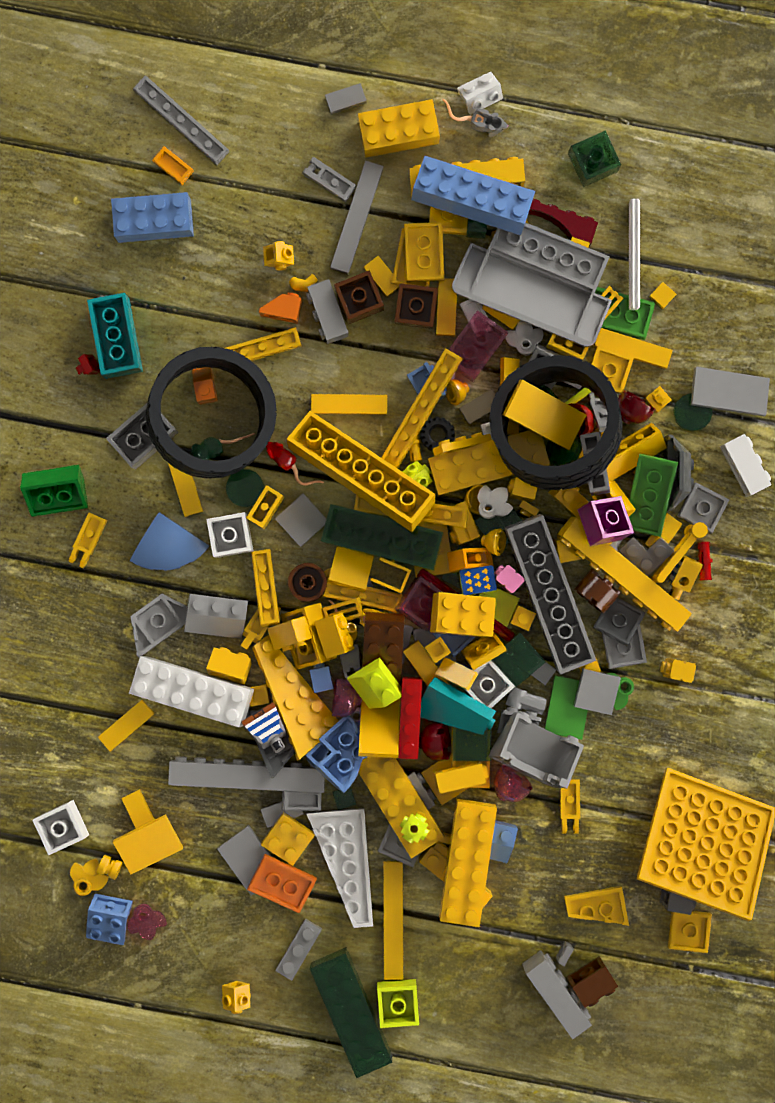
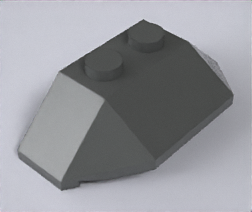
M670 434L664 437L667 447L664 449V459L678 462L667 513L671 512L685 499L694 487V479L691 478L694 460L691 459V453Z

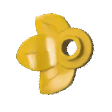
M97 859L89 860L84 866L75 862L71 867L70 876L74 881V891L80 896H86L92 890L98 891L108 882L109 876L97 873L99 866ZM82 882L87 884L86 889L81 887Z

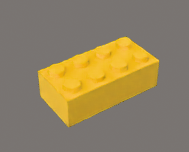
M433 99L358 113V123L365 158L439 144L440 134Z

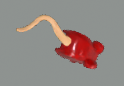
M268 442L266 450L269 458L274 460L285 471L292 469L295 480L300 485L308 486L314 483H324L321 480L300 481L295 464L297 458L284 448L283 444Z

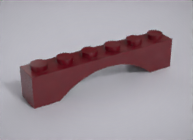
M534 198L528 215L550 221L566 235L568 240L574 237L589 242L590 245L598 226V222L592 217H581L574 211H563L556 205H545Z

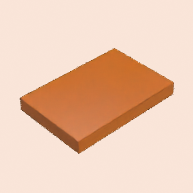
M264 854L247 890L300 913L317 877Z

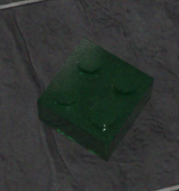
M606 130L571 145L568 151L569 158L583 187L617 173L621 167L620 160Z
M520 632L504 645L507 651L492 659L515 687L519 686L546 662Z

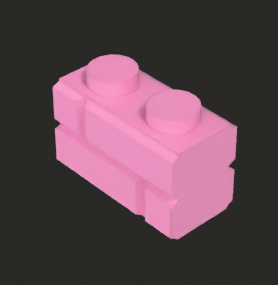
M500 565L494 571L496 583L502 586L507 593H514L524 582L525 578L519 573H515L516 570L510 565Z

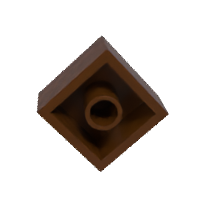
M370 270L334 284L335 292L348 324L384 311V304Z
M400 283L395 324L433 329L438 288Z
M600 956L567 976L584 1008L594 1006L601 997L613 994L618 987Z

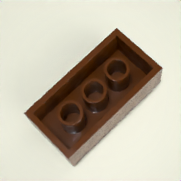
M366 612L364 627L363 667L380 657L400 686L404 614Z

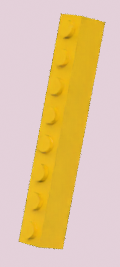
M571 516L557 535L561 538L560 542L568 548L570 546L576 550L574 553L582 560L586 558L590 562L589 566L597 572L599 570L605 574L603 577L612 584L615 582L619 586L618 590L626 596L629 594L634 598L632 602L640 608L644 606L648 610L646 613L655 620L658 618L662 621L660 625L666 630L670 631L672 629L678 632L692 613L611 545L605 543L590 546L582 522L577 517Z

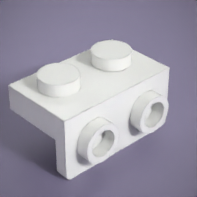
M492 72L484 74L457 88L458 94L466 103L470 115L475 113L476 109H484L503 99L501 84Z

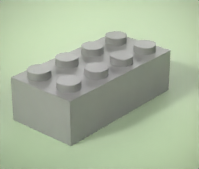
M540 950L522 963L526 975L572 1039L592 1026L589 1020L591 1015L588 1009L584 1008L583 1004L579 1002L580 1000L571 985L567 987L568 983L559 969L555 971L556 966L548 953L544 955Z

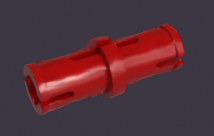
M697 542L699 560L697 561L703 565L700 570L699 580H712L711 563H713V559H710V542Z

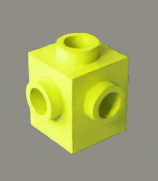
M417 460L402 471L424 487L433 482L430 477V469L425 464L421 465Z
M418 813L416 815L411 814L410 817L405 816L400 824V827L403 828L401 833L404 834L402 838L410 843L414 841L418 843L420 839L424 841L430 831L427 829V819ZM412 825H416L418 827V831L413 833L410 830V827Z

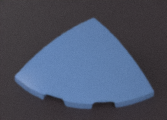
M159 512L138 544L130 561L150 570H174L194 562L209 548V545Z
M346 714L319 738L320 742L306 754L307 761L343 793L348 790L356 779L363 756H358L360 732L349 714Z

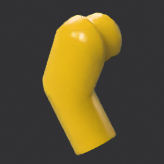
M311 274L305 280L292 277L289 280V285L295 291L306 292L308 286L314 285L318 282V279L314 274Z

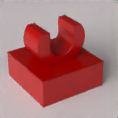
M83 354L78 358L81 364L75 369L79 375L82 373L84 375H97L100 373V366L93 354Z

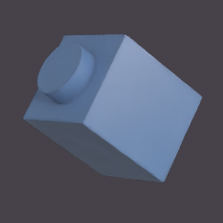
M324 663L313 665L314 669L310 670L314 693L334 689L330 666H325Z

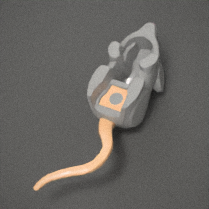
M442 99L446 103L449 116L456 121H471V127L474 130L488 132L489 137L496 136L508 127V124L501 117H498V113L489 114V111L485 109H476L473 116L457 118L452 114L448 102Z

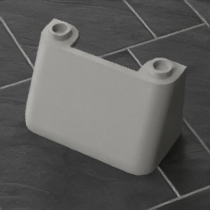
M518 711L513 713L493 745L489 757L543 784L554 788L567 789L584 745L579 743V739L570 735L567 738L560 737L531 723V719L528 718L529 715L525 712Z

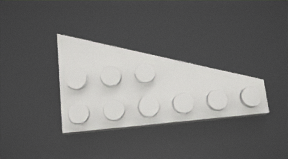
M364 808L306 813L353 927L373 926Z

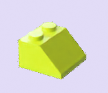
M380 657L347 677V680L369 709L386 707L401 698L402 687Z

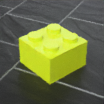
M416 979L377 982L380 1028L419 1025Z

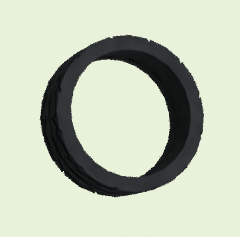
M198 347L183 352L169 361L160 371L148 397L146 421L147 430L153 445L164 460L174 468L190 476L206 479L224 478L241 471L250 465L267 446L275 429L277 416L275 412L277 411L276 400L269 381H267L268 379L250 359L230 349ZM196 368H217L233 374L250 389L259 411L258 431L250 448L233 458L211 461L191 456L174 443L163 424L161 400L168 385L182 373Z
M554 355L552 357L536 358L527 362L506 377L498 388L491 404L490 429L504 464H506L514 476L531 486L543 490H566L590 482L608 467L621 443L622 419L617 394L611 382L608 381V378L597 367L575 357ZM519 380H524L535 387L553 382L574 383L589 389L598 396L606 407L608 417L604 433L596 446L584 457L561 466L534 464L518 455L508 443L507 428L509 418L503 416V413Z

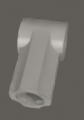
M516 687L509 692L505 705L543 714L547 699L527 693L528 691Z

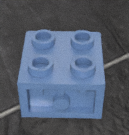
M94 894L88 909L86 938L124 945L127 919L133 901Z

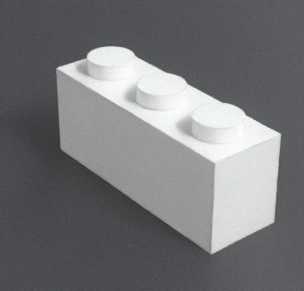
M743 434L720 446L745 496L748 497L772 484L770 483L771 477L766 470L764 471L761 466L762 460L760 456L755 454L752 448L753 443L751 439Z

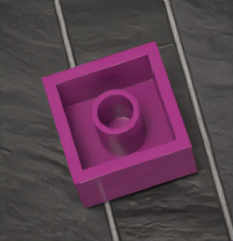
M622 496L590 501L577 509L590 546L621 541L634 533Z

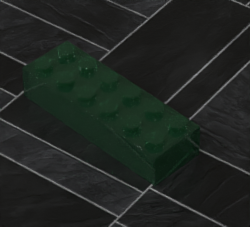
M330 504L321 542L435 571L444 533L417 526L411 532L393 519Z
M347 947L311 962L310 971L356 1079L391 1064V1050Z

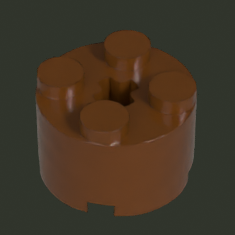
M313 563L300 564L289 574L288 586L290 592L301 601L312 602L318 600L323 596L327 588V576L322 568ZM308 577H311L310 580L313 582V585H309L308 588H306V584L303 583V580H307Z
M591 569L574 589L582 598H585L589 604L603 614L621 594L619 590L613 587L609 580L606 578L602 579L600 574L594 569Z

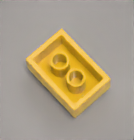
M443 592L433 593L430 632L483 638L493 637L496 598Z

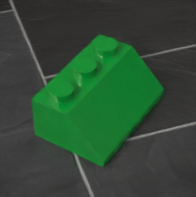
M80 465L22 473L20 489L31 517L88 508L85 481Z

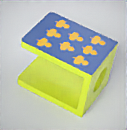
M492 565L460 570L458 572L462 595H476L497 590Z

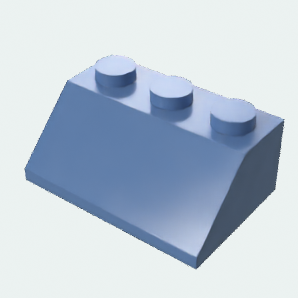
M495 820L490 853L491 860L508 863L518 831L516 825Z

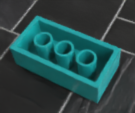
M120 293L87 300L101 375L108 379L143 372L130 299L127 294Z

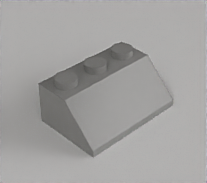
M189 594L184 632L242 639L248 601Z

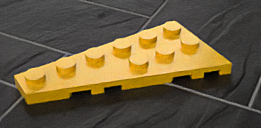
M267 635L254 645L252 650L260 669L264 673L267 687L270 688L273 702L289 735V742L293 745L296 753L295 757L298 761L320 742L319 738L339 721L318 695L314 693V690L280 649L274 651L271 639Z

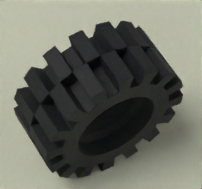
M443 417L430 418L421 429V442L429 451H433V448L439 446V442L433 441L430 436L434 428L443 429L445 432L444 440L450 439V442H454V426Z

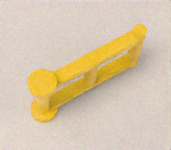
M702 522L686 526L684 528V537L676 545L674 552L660 565L650 579L655 583H663L698 538L706 536L708 532L707 526Z

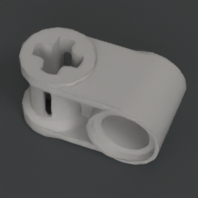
M358 644L353 645L354 650L340 654L346 679L349 677L348 672L351 671L350 668H354L355 671L361 669Z

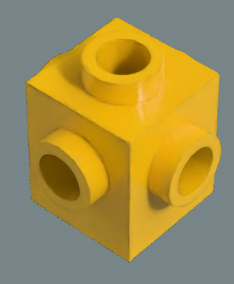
M277 241L263 247L264 266L274 267L275 270L282 271L286 270L288 266L294 265L292 245H287L283 241Z
M234 981L222 985L223 1009L231 1011L232 1014H239L244 1009L250 1008L251 996L248 983Z

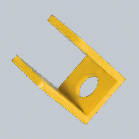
M380 557L379 561L407 572L400 590L374 578H371L370 581L402 594L411 570Z

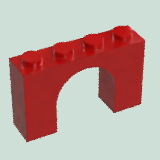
M402 677L398 758L418 759L422 678Z

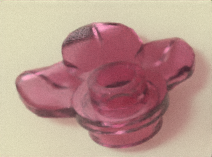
M140 904L134 909L133 917L128 921L127 927L130 934L139 932L142 938L152 940L156 934V928L165 927L167 921L160 911L152 910L147 904Z

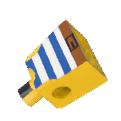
M684 555L674 567L668 579V583L672 585L669 595L679 600L683 590L690 592L703 565L697 560ZM684 577V580L679 582L680 578Z

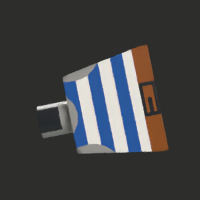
M273 702L241 721L244 729L262 749L271 745L274 752L278 753L285 748L281 738L287 734Z

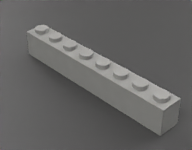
M175 757V760L169 762L168 785L324 793L325 777L311 764L310 766H302L300 762H291V765H284L274 778H271L266 764L261 760L244 763L245 760L241 759L225 762V759L215 758L213 762L206 761V758L200 757L194 758V761L187 760V757Z

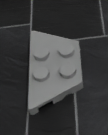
M161 594L130 616L138 658L145 655L185 625L187 606Z

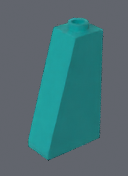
M436 677L428 685L421 700V718L483 735L486 729L491 730L496 721L493 719L496 713L495 710Z

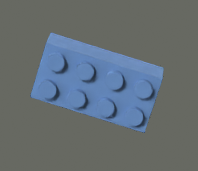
M188 192L111 199L114 237L118 243L194 236L191 199Z

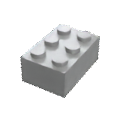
M147 403L106 438L129 466L135 470L157 452L147 430ZM161 413L164 427L172 439L179 432Z

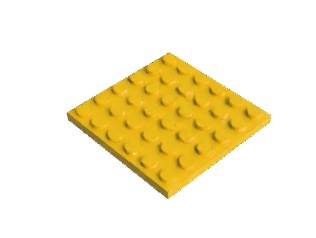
M666 768L637 880L741 919L751 921L774 823L775 807Z

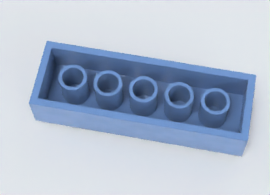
M424 156L413 187L411 200L521 235L535 191Z

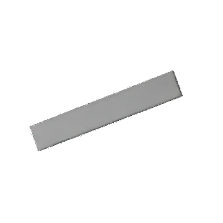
M146 75L133 88L137 95L214 164L218 165L229 153V149Z
M365 160L330 267L333 270L349 275L383 171V166Z

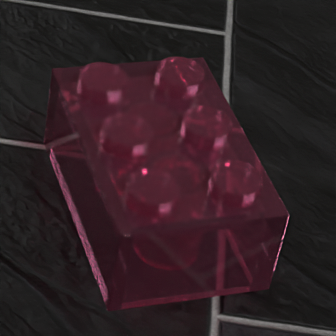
M477 310L449 348L451 352L463 358L456 371L474 383L504 342L508 332Z

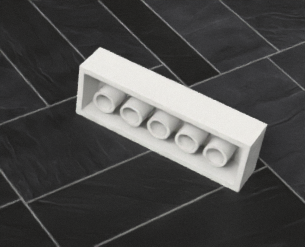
M140 656L129 694L236 727L243 726L241 721L246 719L254 693L253 688L148 656Z

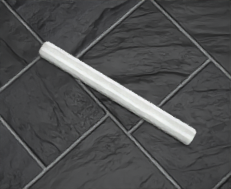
M631 199L629 201V309L638 310L640 308V200Z

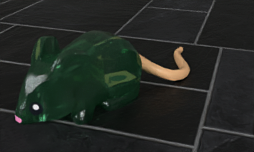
M255 433L234 440H220L215 437H208L200 445L198 443L192 445L191 456L202 460H210L209 458H215L224 452L222 444H232L251 437Z

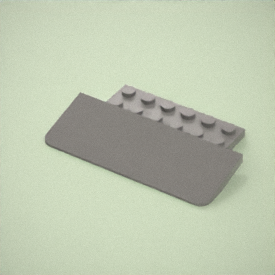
M525 222L521 235L497 228L488 249L470 243L452 283V289L456 294L588 347L595 343L612 300L595 293L610 256Z

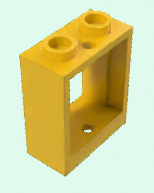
M480 761L434 772L440 794L485 784V778H489L486 766L482 765Z

